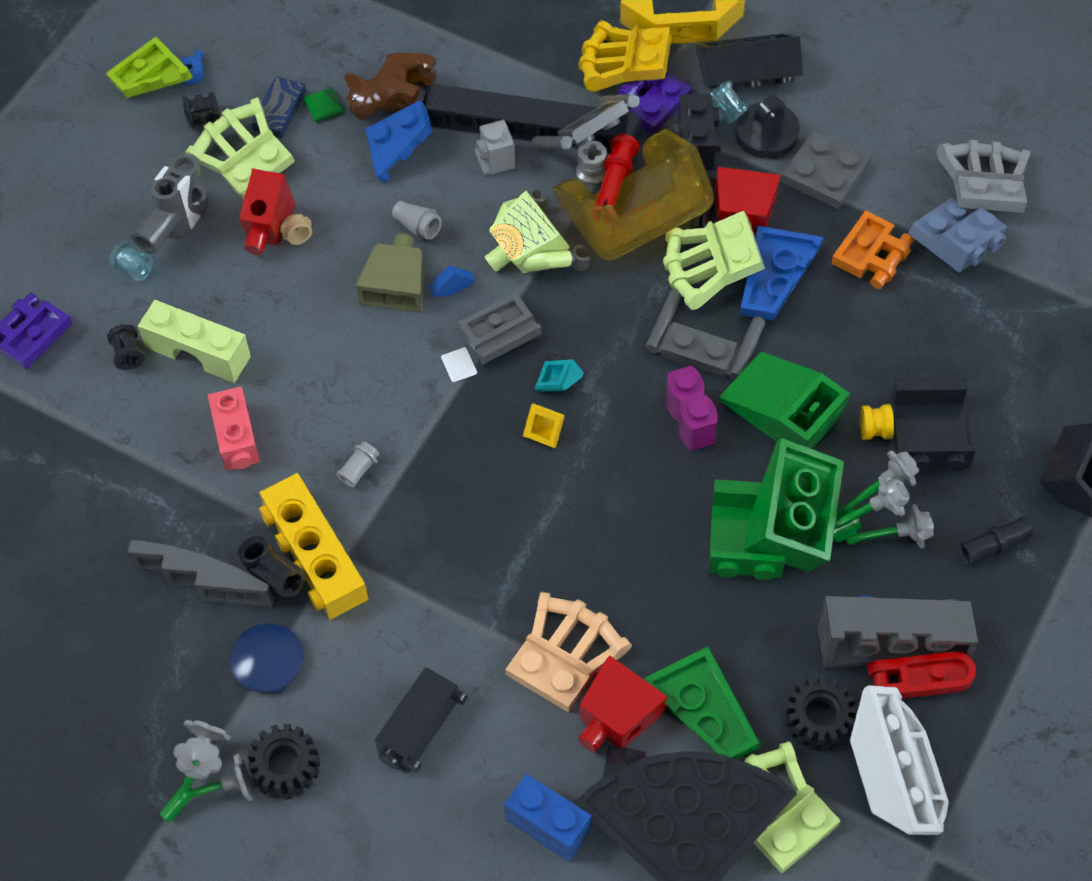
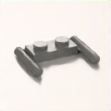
M635 94L603 95L598 99L599 107L558 131L559 136H536L532 140V145L536 149H569L572 144L577 146L584 145L595 138L593 133L600 129H610L619 124V117L629 112L627 108H635L639 105V97Z
M672 289L649 336L645 349L650 353L658 352L661 353L662 357L722 377L728 375L732 380H735L749 364L765 326L764 318L755 316L752 319L743 343L739 347L736 342L675 322L670 324L682 298L677 289Z

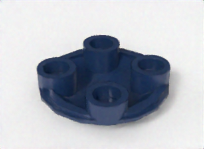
M271 623L256 625L243 632L233 644L229 657L231 672L238 683L249 690L280 694L285 691L287 685L293 681L301 670L304 659L302 644L294 632L282 625Z

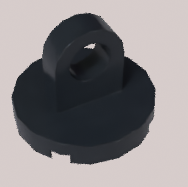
M770 95L762 102H757L744 108L738 115L735 126L737 143L745 152L755 157L763 158L764 155H772V158L781 157L791 152L797 144L800 131L798 118L791 109L785 106L783 101L775 95Z

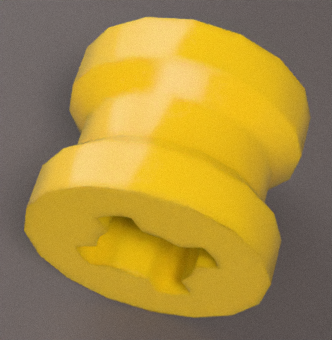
M883 404L880 408L872 409L869 405L860 407L859 423L863 441H869L873 437L881 436L884 440L893 438L894 418L890 404Z

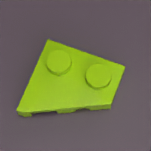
M157 37L151 39L106 72L109 80L126 98L185 82L193 78L189 69Z

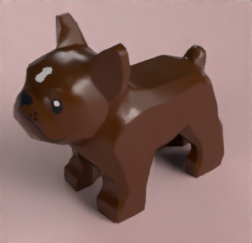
M395 52L394 54L387 55V59L381 69L372 79L363 80L358 75L347 72L344 78L349 87V94L346 97L349 111L358 119L367 120L376 111L383 110L397 113L414 104L419 94V87L412 83H421L426 88L435 83L437 71L432 68L436 66V58L422 53Z

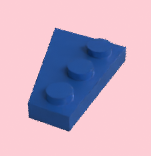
M758 226L755 240L765 269L747 276L740 315L749 317L761 316L766 320L774 321L823 245L824 237Z

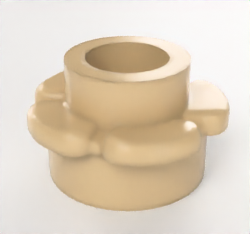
M302 214L288 216L280 227V232L283 233L282 237L293 245L306 242L312 235L311 220L307 216L303 217Z

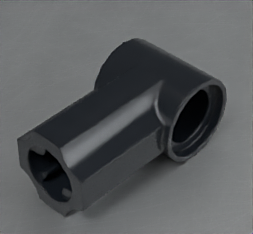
M252 536L241 543L237 554L250 575L268 584L272 590L283 598L287 596L294 597L303 589V581L306 577L304 571L273 549L264 537Z

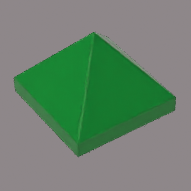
M333 87L303 97V101L315 123L344 112V108Z

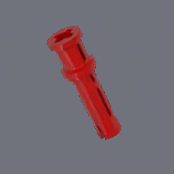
M617 134L612 138L610 143L611 154L604 161L606 173L595 205L591 211V215L596 221L599 220L601 212H605L602 223L611 221L624 178L631 174L633 170L632 158L639 151L638 141L627 134Z

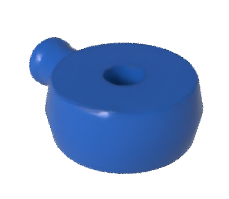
M196 50L193 57L187 56L180 59L193 77L188 81L181 82L182 84L194 85L203 79L204 66L201 60L205 55L202 51Z

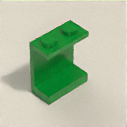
M715 479L712 501L709 573H716L726 578L738 575L754 576L759 580L782 578L785 555L759 554L744 550L749 516L762 482Z

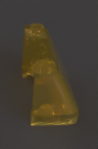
M664 129L647 139L642 150L646 167L624 178L615 208L610 204L605 206L596 205L595 202L599 191L591 195L586 184L579 179L566 180L552 187L558 203L593 251L605 260H614L703 214L711 207L714 199L713 189L696 146L668 129Z

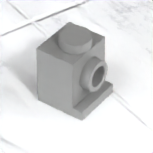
M505 120L479 126L480 140L476 141L475 154L484 177L515 169L514 143Z

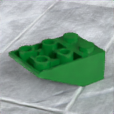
M760 352L719 396L718 400L775 442L783 438L813 449L844 414L850 393L820 372Z

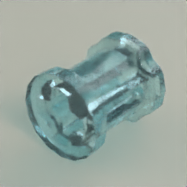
M730 80L723 82L710 93L712 94V102L724 114L723 120L726 123L737 119L749 107V104L746 101L742 102L732 89L733 83Z
M126 240L119 242L109 257L110 266L115 269L122 268L131 274L132 279L140 282L144 281L151 274L155 263L153 256L141 254L133 249L132 244Z

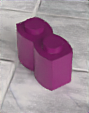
M688 366L668 372L666 405L671 416L679 422L678 431L682 442L689 450L693 451L715 443L718 417L715 405L704 394V382L700 373L693 366Z

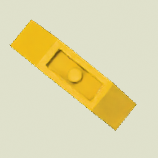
M620 0V23L630 30L638 25L639 30L652 27H670L672 34L671 44L717 41L744 15L745 0H713L712 11L654 14L652 0Z

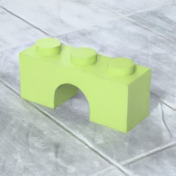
M157 300L153 301L138 324V329L146 349L174 360L179 352L184 350L195 356L202 363L205 372L233 383L236 382L251 357L245 334Z

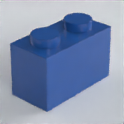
M528 774L523 777L504 804L505 820L568 862L572 860L591 832L592 816Z

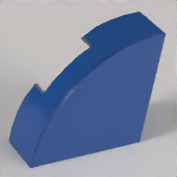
M449 265L428 288L432 296H448L466 289L476 280L472 272Z

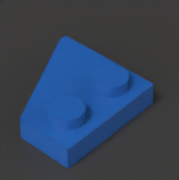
M421 101L365 129L376 178L382 183L386 182L391 177L387 172L400 158L405 162L413 153L415 147L431 134L432 128L427 108Z

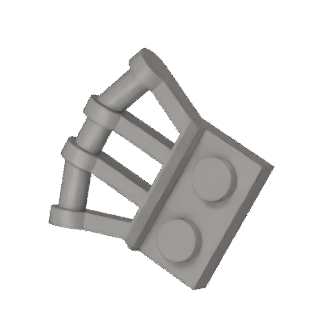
M971 139L967 143L951 145L950 143H943L938 145V160L954 180L958 208L979 209L982 207L985 210L1025 212L1028 202L1023 184V173L1031 151L1023 149L1021 152L1002 146L1001 142L991 141L990 144H980L978 140ZM966 156L968 170H965L956 158ZM979 157H988L991 172H982ZM1002 160L1017 164L1013 174L1004 173Z

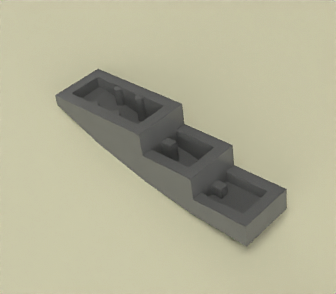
M132 539L130 541L128 554L135 569L162 571L168 585L195 587L200 601L273 607L274 600L269 585L235 566L205 554L167 544Z

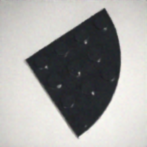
M681 751L643 758L614 773L612 772L591 786L574 803L590 814L592 820L657 881H720L793 800L797 792L764 769L744 761L715 753Z

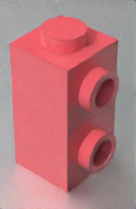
M242 386L207 394L225 470L245 469L251 464L259 463L260 459Z

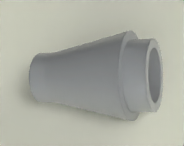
M399 201L392 210V217L402 223L420 240H431L440 231L442 220L434 209Z

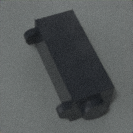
M425 667L375 738L379 759L393 769L401 767L408 772L411 770L418 772L422 766L418 759L457 703L464 705L468 699L467 695L458 690L457 684Z

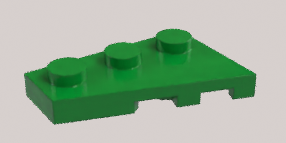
M708 647L643 678V680L667 696L666 708L715 754L739 759L761 748L757 737Z

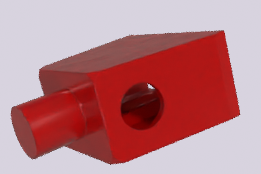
M718 167L715 189L717 222L744 210L749 219L753 234L756 235L758 226L767 227L777 200L780 175Z
M252 169L239 219L247 236L244 249L249 253L262 255L266 243L272 245H279L281 243L283 233L280 232V227L284 220L292 215L296 204L284 174Z
M609 655L580 704V719L588 726L578 736V741L593 753L598 750L606 739L616 747L625 748L665 713L667 696Z

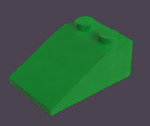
M778 439L749 516L744 550L759 554L785 555V565L805 572H809L829 562L844 461L789 440Z

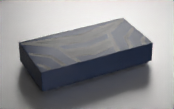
M278 76L275 77L261 103L269 130L272 131L274 136L282 138L306 93L304 83ZM255 115L251 122L252 129L260 132Z

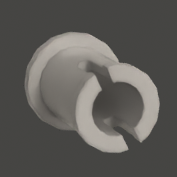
M367 442L355 445L353 448L354 454L342 469L336 473V476L351 488L356 486V483L371 465L375 466L378 463L376 458L379 456V452Z

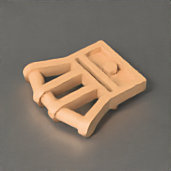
M541 592L532 633L526 637V641L507 666L506 675L569 713L594 675L599 672L607 657L610 655L615 660H618L631 649L632 645L626 637H620L608 622L607 615L601 612L597 614L586 608V603L579 599L570 601L550 597V593ZM548 612L567 615L549 641L542 638ZM580 621L589 626V629L572 653L569 654L562 650L560 646L577 622ZM601 635L610 648L587 664L581 661L597 637Z

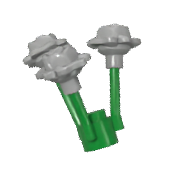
M889 451L887 453L890 459L888 461L889 469L880 475L879 480L846 504L837 508L833 535L837 543L846 540L850 546L862 540L898 534L899 537L909 535L916 541L920 549L925 548L924 540L934 536V524L930 513L920 512L916 504L912 505V514L908 515L907 521L898 522L894 527L857 533V530L863 528L859 517L872 510L877 512L886 507L896 516L905 515L904 505L908 503L910 496L903 483L914 486L916 484L914 476L919 472L916 461L908 452L896 454L894 451ZM878 491V495L871 498L870 503L854 510L855 506Z

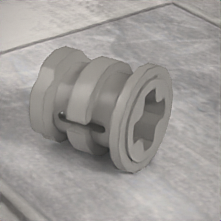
M590 141L579 146L576 174L579 180L585 184L594 185L603 182L606 173L604 161L607 157V150L600 142Z

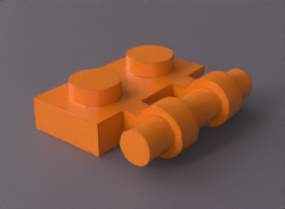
M865 210L833 255L831 264L860 279L868 269L875 274L870 284L876 289H881L885 282L892 280L896 274L895 268L899 262L904 261L911 252L910 246L914 242V238L908 233H904L900 239L892 236L894 224ZM881 249L889 252L885 260L877 257Z

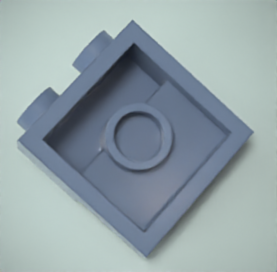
M950 198L914 222L908 234L960 273L971 264L973 266L979 264L989 251L996 252L1006 239L1004 232L1007 226L982 207L971 213L966 208H958V202Z

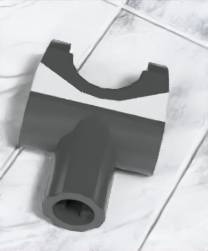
M180 154L173 157L153 180L150 192L154 205L131 234L132 241L141 250L153 254L159 250L168 237L178 239L186 236L206 209L208 195L203 186L195 184L200 174V165L197 158L193 155ZM188 163L193 165V168L186 172L176 170L182 164ZM192 194H200L202 196L201 199L193 203Z

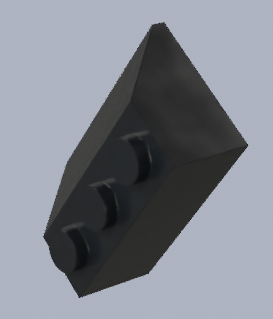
M791 33L695 43L703 83L707 86H712L713 91L732 89V83L744 82V87L762 86L763 80L775 79V83L794 82V76L803 75L800 36Z

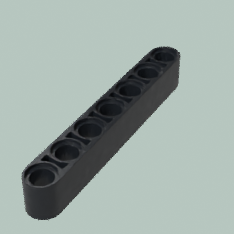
M439 84L428 86L422 101L427 108L431 127L480 134L479 126L505 120L512 139L532 142L536 136H559L558 131L597 108ZM627 112L619 117L620 123L607 130L600 129L593 133L595 138L591 141L600 142L606 148L607 153L610 154L612 151L610 148L611 140L617 134H627L638 141L642 122L634 113ZM572 144L570 148L579 149V146Z

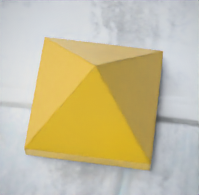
M533 403L529 411L523 436L556 448L565 415Z

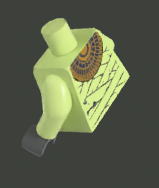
M536 188L531 189L529 193L525 191L518 198L506 201L501 205L495 222L490 227V232L499 245L484 256L496 272L512 261L522 273L569 267L570 265L577 271H584L589 267L591 258H581L586 252L585 246L581 244L576 245L572 253H570L568 250L570 246L544 213L548 207V198L540 199L541 192Z

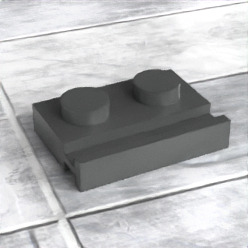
M516 292L457 322L459 332L474 353H477L483 365L542 334L540 324L536 323L532 313Z

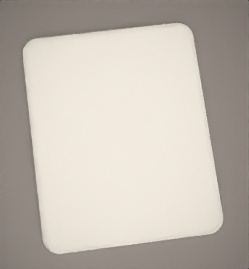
M464 347L441 356L452 382L477 374L467 348Z

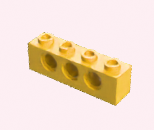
M298 473L259 492L263 506L258 508L267 527L274 525L278 534L275 535V539L282 553L285 555L290 552L295 561L293 563L304 571L306 575L304 581H307L312 589L308 591V595L317 611L323 609L329 620L369 600L363 579ZM293 517L301 518L297 522H287L290 518ZM307 545H318L313 550H303ZM326 572L335 573L331 578L328 579L319 578L323 573Z

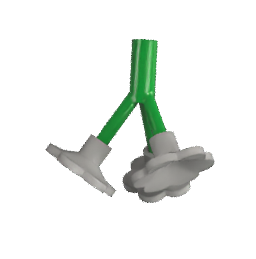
M185 720L184 727L189 729V732L195 734L197 738H190L186 744L180 743L175 746L173 753L178 759L176 766L181 772L186 774L183 785L160 811V815L166 821L172 822L191 798L222 788L224 791H228L238 787L248 801L253 800L251 779L247 772L243 757H240V754L234 755L235 769L233 773L221 776L220 781L195 789L191 787L194 778L205 779L210 773L219 772L222 767V761L218 758V748L211 744V742H229L231 736L226 734V731L210 726L205 722Z

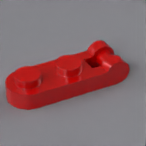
M945 652L883 659L870 662L867 665L869 678L873 679L875 686L896 687L901 693L902 699L961 692L971 686L976 675L974 661L962 652ZM898 674L900 683L889 684L888 676Z

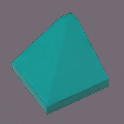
M573 359L545 361L534 389L536 392L565 391L581 379L584 372Z

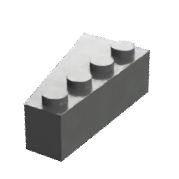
M825 596L818 625L824 668L865 666L876 660L945 652H962L972 658L978 645L971 601Z

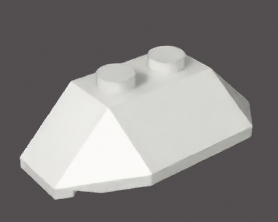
M867 686L863 689L850 742L871 811L907 834L939 835L944 829L943 822L946 818L949 801L926 731L913 711L902 701V695L896 687Z

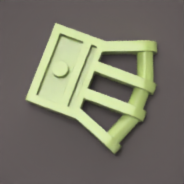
M259 97L251 99L249 104L232 110L228 108L221 113L222 117L213 124L208 122L203 126L204 131L194 146L190 145L185 151V154L196 157L200 165L220 173L243 200L253 168L281 173L295 162L290 152L269 130ZM256 115L261 134L253 138L239 120ZM229 127L247 144L237 152L221 135ZM212 141L226 154L227 160L222 162L205 154Z
M744 210L714 224L709 221L705 228L682 230L672 227L666 231L665 240L668 245L666 256L663 258L665 270L670 272L668 278L670 287L679 291L685 298V304L691 310L701 307L724 286L765 269L749 219ZM703 243L680 253L681 245ZM710 256L714 258L688 271H683V268ZM713 276L710 280H708V281H707L704 285H702L699 289H698V288H695V289H694V288L691 286V285H693V284H695V283H697V282H700V281H702V280H704V279H707V278Z
M789 741L780 744L779 749L757 756L751 754L744 760V762L762 768L765 771L768 768L784 763L793 787L797 792L793 800L754 842L781 874L836 829L841 821L815 794L814 789L806 784L797 763L795 751Z

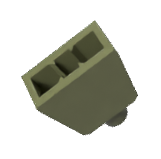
M399 233L395 235L393 245L378 243L374 246L357 281L359 305L422 313L424 293L423 253L419 248H413L414 239L410 235Z

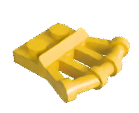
M599 21L594 28L592 37L583 43V56L579 60V69L584 73L586 89L595 92L623 82L665 79L672 40L670 27H652L639 30L638 25H636L632 30L612 27L606 21ZM603 41H610L612 43H603Z

